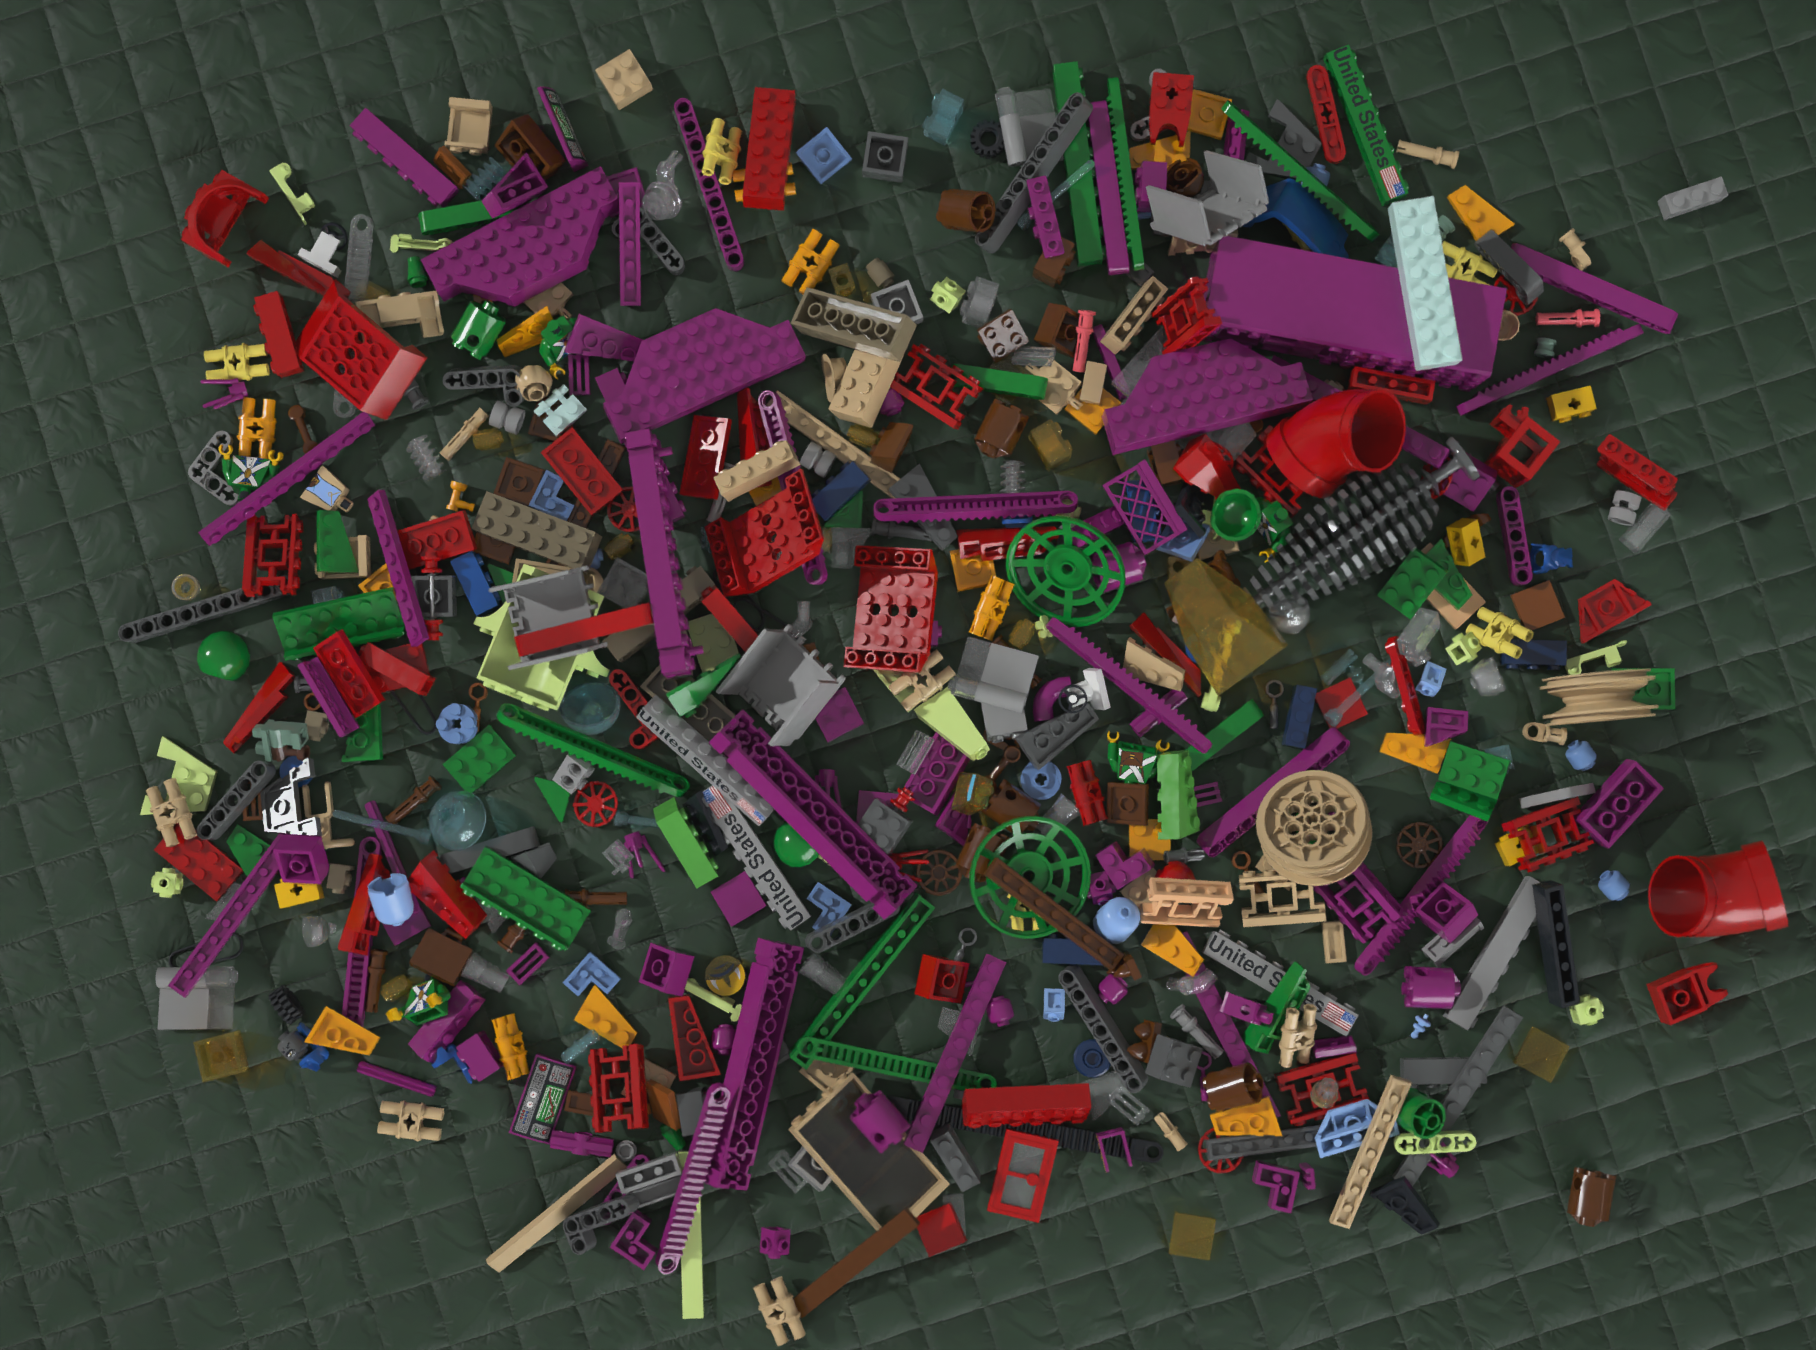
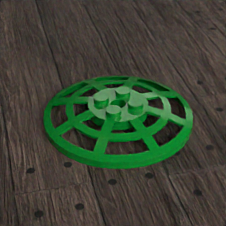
M1067 516L1042 517L1024 526L1016 534L1009 546L1006 555V571L1009 582L1015 584L1012 590L1021 603L1038 617L1046 615L1049 620L1054 617L1067 627L1089 626L1098 623L1111 614L1122 598L1126 582L1122 558L1109 538L1089 523ZM1052 521L1062 522L1063 529L1051 530L1042 535L1032 529L1038 524ZM1071 524L1089 530L1098 536L1099 539L1094 542L1084 534L1072 531ZM1026 533L1035 541L1029 548L1027 558L1015 559L1017 545ZM1064 535V544L1054 546L1047 538ZM1072 536L1085 541L1089 546L1083 550L1074 546ZM1040 544L1049 551L1045 559L1034 558L1035 551ZM1107 545L1117 560L1120 573L1109 569L1107 558L1101 550V547ZM1095 551L1101 559L1103 568L1092 565L1089 556ZM1063 565H1070L1073 571H1067ZM1027 566L1029 576L1036 586L1030 594L1027 595L1017 578L1015 567ZM1034 567H1043L1047 579L1042 583L1036 575ZM1092 574L1103 576L1102 583L1097 590L1089 582ZM1109 578L1120 581L1117 595L1107 606L1101 595L1107 587ZM1054 585L1061 590H1065V598L1054 594L1048 588ZM1083 587L1089 593L1087 597L1073 599V591ZM1043 594L1052 601L1063 604V616L1047 611L1034 602V600ZM1093 601L1101 610L1087 617H1072L1073 606L1085 605Z
M1023 816L1002 823L983 839L972 859L969 884L976 908L991 926L1012 937L1022 939L1039 938L1050 935L1058 930L1051 925L1046 926L1045 921L1032 911L1014 910L1018 900L1013 896H1010L1007 905H1005L995 893V890L1001 887L992 882L988 877H986V885L976 889L975 870L980 855L990 859L988 867L994 858L997 857L1022 877L1025 871L1031 870L1033 876L1028 881L1043 893L1049 891L1056 895L1053 899L1056 903H1059L1062 899L1071 903L1072 907L1068 912L1073 916L1078 914L1088 895L1091 869L1086 850L1079 838L1070 829L1050 818ZM1036 821L1049 824L1052 827L1046 836L1037 833L1021 834L1020 823ZM1008 826L1012 827L1013 837L1001 843L994 852L985 848L988 841L995 834ZM1059 830L1065 833L1073 842L1079 856L1067 859L1062 848L1053 841ZM1024 839L1042 841L1036 851H1025ZM1015 842L1016 854L1009 860L1000 856V853L1007 846ZM1049 845L1056 851L1060 861L1049 863L1043 856ZM1082 864L1081 888L1078 896L1075 897L1066 892L1070 880L1069 867ZM1063 869V880L1059 888L1052 884L1053 871ZM989 893L994 903L1003 910L999 923L985 911L978 897ZM1011 915L1019 918L1035 917L1038 929L1021 931L1006 926Z

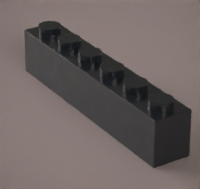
M1552 880L1533 884L1549 1003L1560 1008L1579 1004L1580 999L1564 886Z

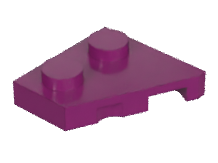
M1427 707L1424 747L1454 738L1468 731V711Z
M955 791L935 826L964 846L968 835V828H971L972 820L969 813H971V810L973 812L972 801L966 802L967 797L959 791Z

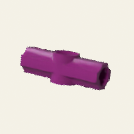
M1171 689L1162 698H1158L1159 700L1164 698L1165 705L1171 704V710L1178 708L1188 699L1182 690L1177 691ZM1147 709L1129 724L1139 737H1142L1156 724L1159 725L1162 722Z
M553 1130L550 1148L572 1151L571 1153L576 1155L589 1156L592 1154L611 1157L614 1139L593 1136V1134L587 1132L572 1133Z

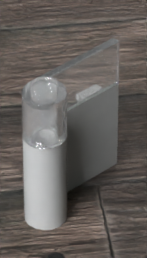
M1003 87L998 89V93L995 94L1009 167L1024 165L1055 119L1050 89L1015 93L1014 90H1010V87Z
M968 637L957 675H955V678H950L948 689L951 690L952 695L1022 714L1039 656Z
M233 966L208 967L187 998H184L168 987L181 967L157 968L156 985L160 988L158 1030L233 1029L235 983L238 981V971Z

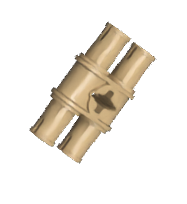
M937 649L929 655L920 673L902 672V676L888 686L895 696L909 685L915 688L911 695L900 702L907 712L920 702H927L929 697L938 690L941 691L942 685L956 675L949 665L935 676L929 673L932 667L944 659ZM916 674H918L922 678L925 676L927 677V687L922 683L919 685L917 684L918 677Z
M176 778L163 782L170 798L167 802L163 801L158 786L146 790L152 806L150 812L153 813L157 824L156 828L158 831H161L166 847H173L179 844L173 828L177 823L181 827L184 839L197 836L191 820L193 814L190 813L185 800L186 796L181 794Z
M1313 1004L1304 1005L1301 1021H1298L1300 1014L1297 1011L1298 1009H1286L1285 1023L1281 1026L1282 1037L1279 1042L1281 1049L1279 1064L1282 1067L1292 1066L1293 1054L1296 1050H1298L1296 1057L1299 1060L1298 1062L1306 1064L1310 1061V1051L1315 1045L1314 1034L1317 1029L1315 1022L1317 1007Z
M406 1100L400 1103L381 1102L380 1113L398 1115L399 1121L398 1123L380 1121L377 1133L395 1135L397 1139H414L418 1142L422 1139L440 1141L442 1129L424 1127L423 1120L425 1118L442 1121L444 1108L429 1107L424 1103L406 1102ZM409 1117H412V1120L415 1121L412 1125L407 1121Z
M782 1276L770 1281L777 1296L776 1300L771 1299L765 1283L756 1285L753 1288L760 1304L758 1309L762 1312L767 1324L766 1328L771 1330L777 1346L789 1341L782 1325L784 1322L788 1323L795 1340L806 1335L800 1320L801 1313L798 1312L793 1300L794 1296L788 1292Z

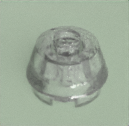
M666 180L664 182L656 181L651 183L647 187L642 199L644 212L651 219L657 221L676 217L683 205V200L680 201L677 193L679 189L673 183Z
M1493 657L1481 659L1470 669L1472 676L1470 678L1471 685L1474 690H1478L1481 697L1499 696V693L1506 691L1503 677L1500 675Z

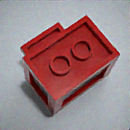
M1509 404L1490 423L1492 427L1505 437L1484 463L1497 470V475L1514 488H1517L1532 479L1560 441L1528 417V407H1522V410L1517 411V416H1514L1511 413L1512 405ZM1530 429L1548 444L1545 447H1541L1528 437L1525 432ZM1518 441L1533 451L1524 465L1509 454Z

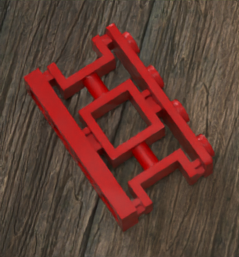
M1192 277L1188 279L1184 286L1178 288L1174 295L1169 296L1167 301L1157 306V309L1151 314L1152 318L1159 319L1156 321L1157 325H1164L1168 340L1163 344L1166 349L1162 351V354L1195 347L1222 325L1221 317H1213V314L1216 313L1215 309H1208L1203 294L1208 290V286H1205L1209 283L1208 278ZM1184 310H1185V314H1186V317H1187V320H1188V323H1187V324H1186V321H1185V318H1184V315H1183V311H1184Z
M913 344L912 350L907 355L914 358L915 362L906 376L896 372L890 388L950 427L958 430L962 424V419L965 418V415L959 412L958 409L967 394L977 398L978 393L982 392L983 388L979 386L980 381L971 375L969 378L962 375L964 371L955 365L951 368L946 364L947 360L937 354L934 357L929 353L931 349L923 344L919 346ZM918 353L940 366L939 369L931 365L926 373L921 371L919 367L924 359L919 357ZM934 373L949 381L939 398L925 390ZM952 374L972 386L973 389L970 390L964 386L960 394L955 393L952 389L957 381L950 376ZM916 376L921 380L916 390L923 393L922 396L900 382L903 380L909 384L913 377ZM947 397L953 400L954 404L949 411L956 415L955 418L933 403L936 402L943 405Z
M1269 425L1256 438L1263 446L1252 458L1243 451L1235 459L1236 465L1234 467L1242 475L1245 473L1250 478L1249 482L1256 489L1260 488L1265 493L1264 497L1270 502L1277 500L1287 510L1288 516L1292 518L1301 509L1295 500L1304 491L1295 486L1289 479L1279 486L1266 473L1274 464L1273 459L1271 460L1263 452L1267 448L1265 438L1273 429ZM1256 458L1266 466L1258 475L1248 466ZM1286 486L1295 494L1287 503L1278 495Z
M1611 434L1597 448V451L1602 454L1599 457L1600 460L1597 463V467L1663 511L1676 498L1677 492L1673 489L1678 479Z
M256 514L247 519L242 590L246 597H255V594L262 595L263 586L280 585L283 595H287V593L296 595L297 589L300 588V578L297 575L298 570L301 569L299 551H302L300 533L303 532V521L299 519L297 514H292V517L285 515V523L277 525H267L266 517L260 516L257 518ZM260 530L262 534H271V539L259 540ZM279 533H291L290 543L288 539H279ZM266 548H283L282 562H265ZM257 567L260 571H268V577H257ZM277 570H289L288 581L285 576L277 577Z
M1578 796L1501 824L1504 832L1509 831V839L1518 837L1524 856L1517 858V862L1521 863V866H1518L1519 871L1527 869L1528 872L1540 869L1539 865L1542 863L1544 866L1556 862L1555 858L1560 857L1561 860L1571 857V852L1576 851V853L1586 851L1589 845L1594 844L1593 839H1588V836H1590L1589 832L1580 834L1573 815L1581 813V810L1577 809V805L1581 804ZM1567 809L1569 811L1565 814H1562L1565 825L1563 826L1561 824L1559 817H1550L1551 815H1554ZM1532 822H1536V825L1529 827L1531 834L1533 836L1532 838H1529L1526 829L1518 831L1517 829ZM1551 825L1557 843L1547 847L1541 828ZM1566 833H1569L1571 841H1580V843L1562 849V846L1569 844ZM1536 845L1539 854L1547 852L1548 855L1531 862L1529 861V859L1536 857L1532 846Z
M644 1045L622 1046L623 1056L608 1058L606 1048L590 1049V1054L588 1055V1063L591 1067L589 1083L593 1093L590 1101L594 1109L592 1126L596 1133L612 1132V1121L627 1120L628 1129L649 1128ZM630 1061L631 1073H621L620 1062ZM602 1063H612V1074L602 1075ZM625 1078L626 1098L610 1099L609 1080ZM633 1102V1114L623 1115V1103ZM614 1104L615 1116L605 1117L604 1105Z
M1356 1053L1334 1056L1274 1074L1279 1091L1283 1092L1290 1089L1295 1108L1285 1110L1290 1124L1300 1126L1306 1124V1120L1311 1118L1320 1120L1325 1117L1328 1110L1369 1099L1366 1088L1355 1089L1350 1071L1360 1069ZM1351 1063L1350 1066L1343 1067L1345 1079L1336 1081L1332 1071L1324 1072ZM1309 1075L1312 1076L1304 1079L1307 1089L1305 1091L1296 1093L1293 1083L1285 1084L1292 1080ZM1329 1078L1334 1096L1316 1101L1311 1083ZM1349 1086L1353 1097L1360 1095V1097L1334 1104V1102L1341 1100L1338 1089ZM1309 1098L1313 1108L1321 1106L1319 1109L1294 1116V1114L1302 1112L1300 1100Z

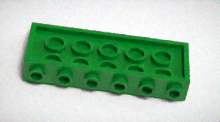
M393 587L275 612L272 615L285 651V661H295L310 655L317 656L313 648L342 629L353 647H359L368 642L378 643L388 638L396 639L405 634V624Z
M488 846L484 847L467 878L460 885L466 895L470 897L476 896L484 906L488 908L494 907L499 910V915L506 919L512 918L517 921V926L525 930L527 928L534 932L533 935L535 937L550 941L552 943L551 946L559 951H562V949L566 951L570 947L592 910Z

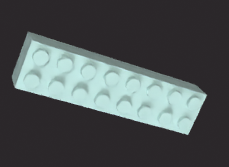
M1434 196L1393 202L1388 208L1415 370L1420 371L1457 365L1462 361Z

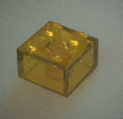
M1052 419L1032 429L1028 436L1048 472L1070 460L1071 451L1073 450L1067 439L1063 440L1061 436L1062 429L1057 422L1054 423Z
M240 1030L193 1042L203 1082L250 1070Z

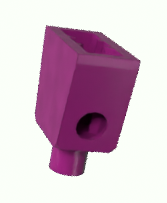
M1226 992L1220 1012L1259 1026L1262 1023L1269 1025L1273 1020V1013L1266 1011L1267 1006Z

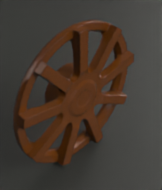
M1415 822L1401 830L1397 837L1396 849L1399 857L1405 864L1414 868H1425L1430 866L1441 853L1442 838L1433 826L1423 822ZM1419 826L1427 827L1422 837L1420 836ZM1415 827L1416 837H1412L1406 830ZM1430 831H1433L1437 838L1426 840ZM1402 835H1406L1411 840V843H1400ZM1438 841V850L1428 846L1430 843ZM1400 847H1411V850L1403 856ZM1427 850L1436 853L1431 861L1426 854ZM1412 853H1416L1414 864L1406 860ZM1420 854L1424 856L1426 864L1418 865Z
M945 850L930 851L920 860H926L928 856L934 854L936 864L932 865L930 862L927 864L931 868L930 871H920L922 864L917 865L916 877L920 878V874L931 875L926 882L922 883L921 881L918 883L929 894L936 896L949 894L959 885L962 872L958 865L946 868V864L950 857L955 862L958 859L952 853ZM938 853L947 855L942 864L939 863ZM958 868V878L949 875L948 871ZM946 878L956 881L952 888L948 886ZM935 880L934 891H931L927 887H925L931 881ZM940 881L943 882L947 891L938 892Z

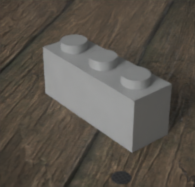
M1719 177L1664 195L1657 202L1663 219L1666 220L1720 202L1728 196V192L1723 178Z
M674 1152L618 1171L615 1175L621 1193L625 1194L680 1175L683 1170L678 1154Z

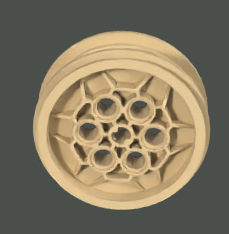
M1632 669L1542 679V682H1547V686H1541L1540 690H1547L1548 694L1562 698V702L1566 704V707L1553 714L1543 715V719H1550L1551 723H1547V726L1656 716V714H1651V709H1657L1658 705H1647L1632 700L1635 691L1647 685L1648 680H1654L1655 676H1647V672H1650L1651 669Z
M1308 770L1287 776L1268 791L1258 809L1256 830L1263 854L1270 866L1279 875L1292 882L1308 886H1321L1337 882L1354 872L1369 852L1372 842V825L1366 801L1360 791L1350 781L1337 774L1321 770ZM1311 803H1318L1316 806H1309ZM1299 812L1297 816H1291L1292 813ZM1329 812H1336L1332 816L1327 815ZM1331 830L1336 831L1332 835L1326 834L1328 831ZM1293 831H1299L1298 834L1291 835ZM1311 840L1317 841L1315 844H1308Z

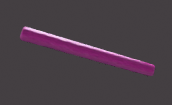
M376 801L366 803V811L392 873L404 874L408 880V876ZM411 893L414 903L412 915L421 911V907L416 896Z

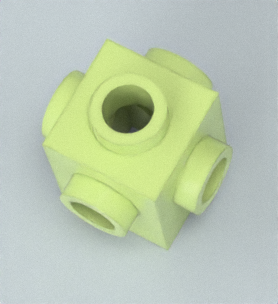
M946 277L942 282L937 281L931 290L934 293L930 300L950 314L959 304L966 290L955 281Z
M1471 631L1465 635L1462 632L1452 638L1453 643L1445 648L1456 666L1464 661L1469 663L1478 657L1476 653L1482 649L1479 640Z
M163 868L162 871L155 872L151 880L153 892L160 893L159 897L172 898V894H180L184 883L183 874L175 873V869Z
M1590 994L1580 995V1003L1569 1006L1572 1020L1576 1024L1593 1025L1598 1023L1597 1020L1604 1018L1602 1002L1598 998L1590 996Z

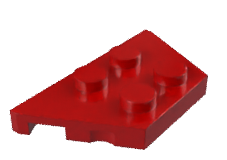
M1616 579L1579 598L1578 610L1581 643L1583 644L1651 606V602L1644 600L1636 592L1626 588Z

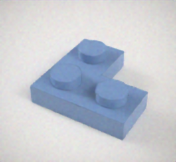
M546 470L528 507L567 521L574 505L556 497L564 481L560 476Z
M817 882L807 897V900L823 910L812 928L817 930L845 916L852 905L820 882ZM834 928V929L831 930L830 936L832 935V933L834 932V930H835L836 928Z
M589 952L563 984L577 996L591 982L608 994L621 978L596 955Z

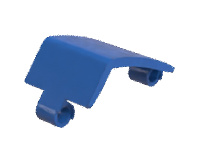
M1286 179L1267 186L1266 191L1269 203L1265 204L1267 211L1256 218L1253 217L1251 221L1243 225V227L1250 228L1254 223L1275 217L1291 229L1313 252L1349 259L1348 253L1343 246L1348 237L1345 229L1326 206L1320 203V200L1315 199L1312 193H1308V190L1305 187L1303 188L1294 179Z

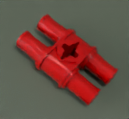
M1091 760L1066 766L1071 780L1070 789L1072 788L1076 802L1075 807L1079 809L1083 826L1108 819L1103 804L1104 796H1102L1098 782L1100 780L1095 776Z

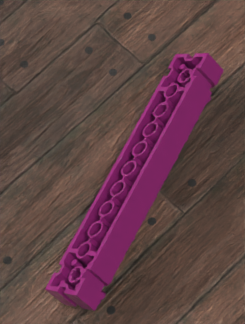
M650 429L625 433L629 451L630 470L657 647L660 655L661 673L668 680L693 676V670L696 669L694 658H691V656L703 654L704 649L702 645L692 647L691 638L687 636L686 630H689V622L683 610H686V602L680 593V590H683V583L677 573V570H680V563L678 557L676 558L674 550H677V544L671 534V530H674L672 518H669L668 511L671 510L669 498L666 499L665 491H668L666 479H663L662 472L665 471L663 459H660L662 456L672 455L673 450L672 447L662 448L660 440H657L656 434L653 435Z
M741 710L713 737L709 744L719 754L724 752L729 757L726 761L866 902L870 900L871 903H874L873 909L885 920L918 885L907 874L902 876L898 872L900 867L780 746H770L768 743L772 738L761 727L757 730L752 724L754 720L744 710Z
M757 939L754 954H757L755 957L756 962H752L724 1080V1085L730 1092L727 1114L724 1115L723 1128L720 1129V1137H717L718 1144H715L713 1159L710 1160L711 1166L708 1167L706 1182H704L715 1188L729 1189L730 1187L735 1190L748 1191L751 1178L748 1169L749 1166L754 1165L798 976V972L795 971L796 963H801L803 947L769 939Z

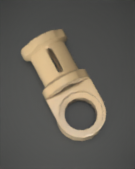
M1573 228L1562 236L1559 241L1563 242L1570 250L1569 253L1574 266L1583 271L1591 264V260L1582 249V246L1586 243L1578 238Z
M1532 722L1527 723L1522 730L1523 736L1530 741L1544 743L1551 741L1563 746L1567 738V728L1565 727L1559 729L1547 726V724ZM1530 726H1535L1538 730V734L1535 737H1530L1528 734Z

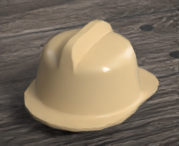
M823 354L821 362L825 376L826 394L828 401L832 402L835 390L840 384L847 365L844 358H829L826 354Z

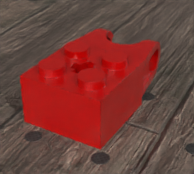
M1153 72L1149 109L1151 145L1156 144L1158 134L1162 130L1170 129L1177 135L1178 147L1184 146L1191 116L1194 75ZM1169 95H1173L1174 99H1169Z
M1716 962L1684 968L1646 984L1661 1023L1668 1025L1678 1023L1708 1010V1007L1728 995L1727 989L1710 990L1707 986L1709 975L1718 968Z

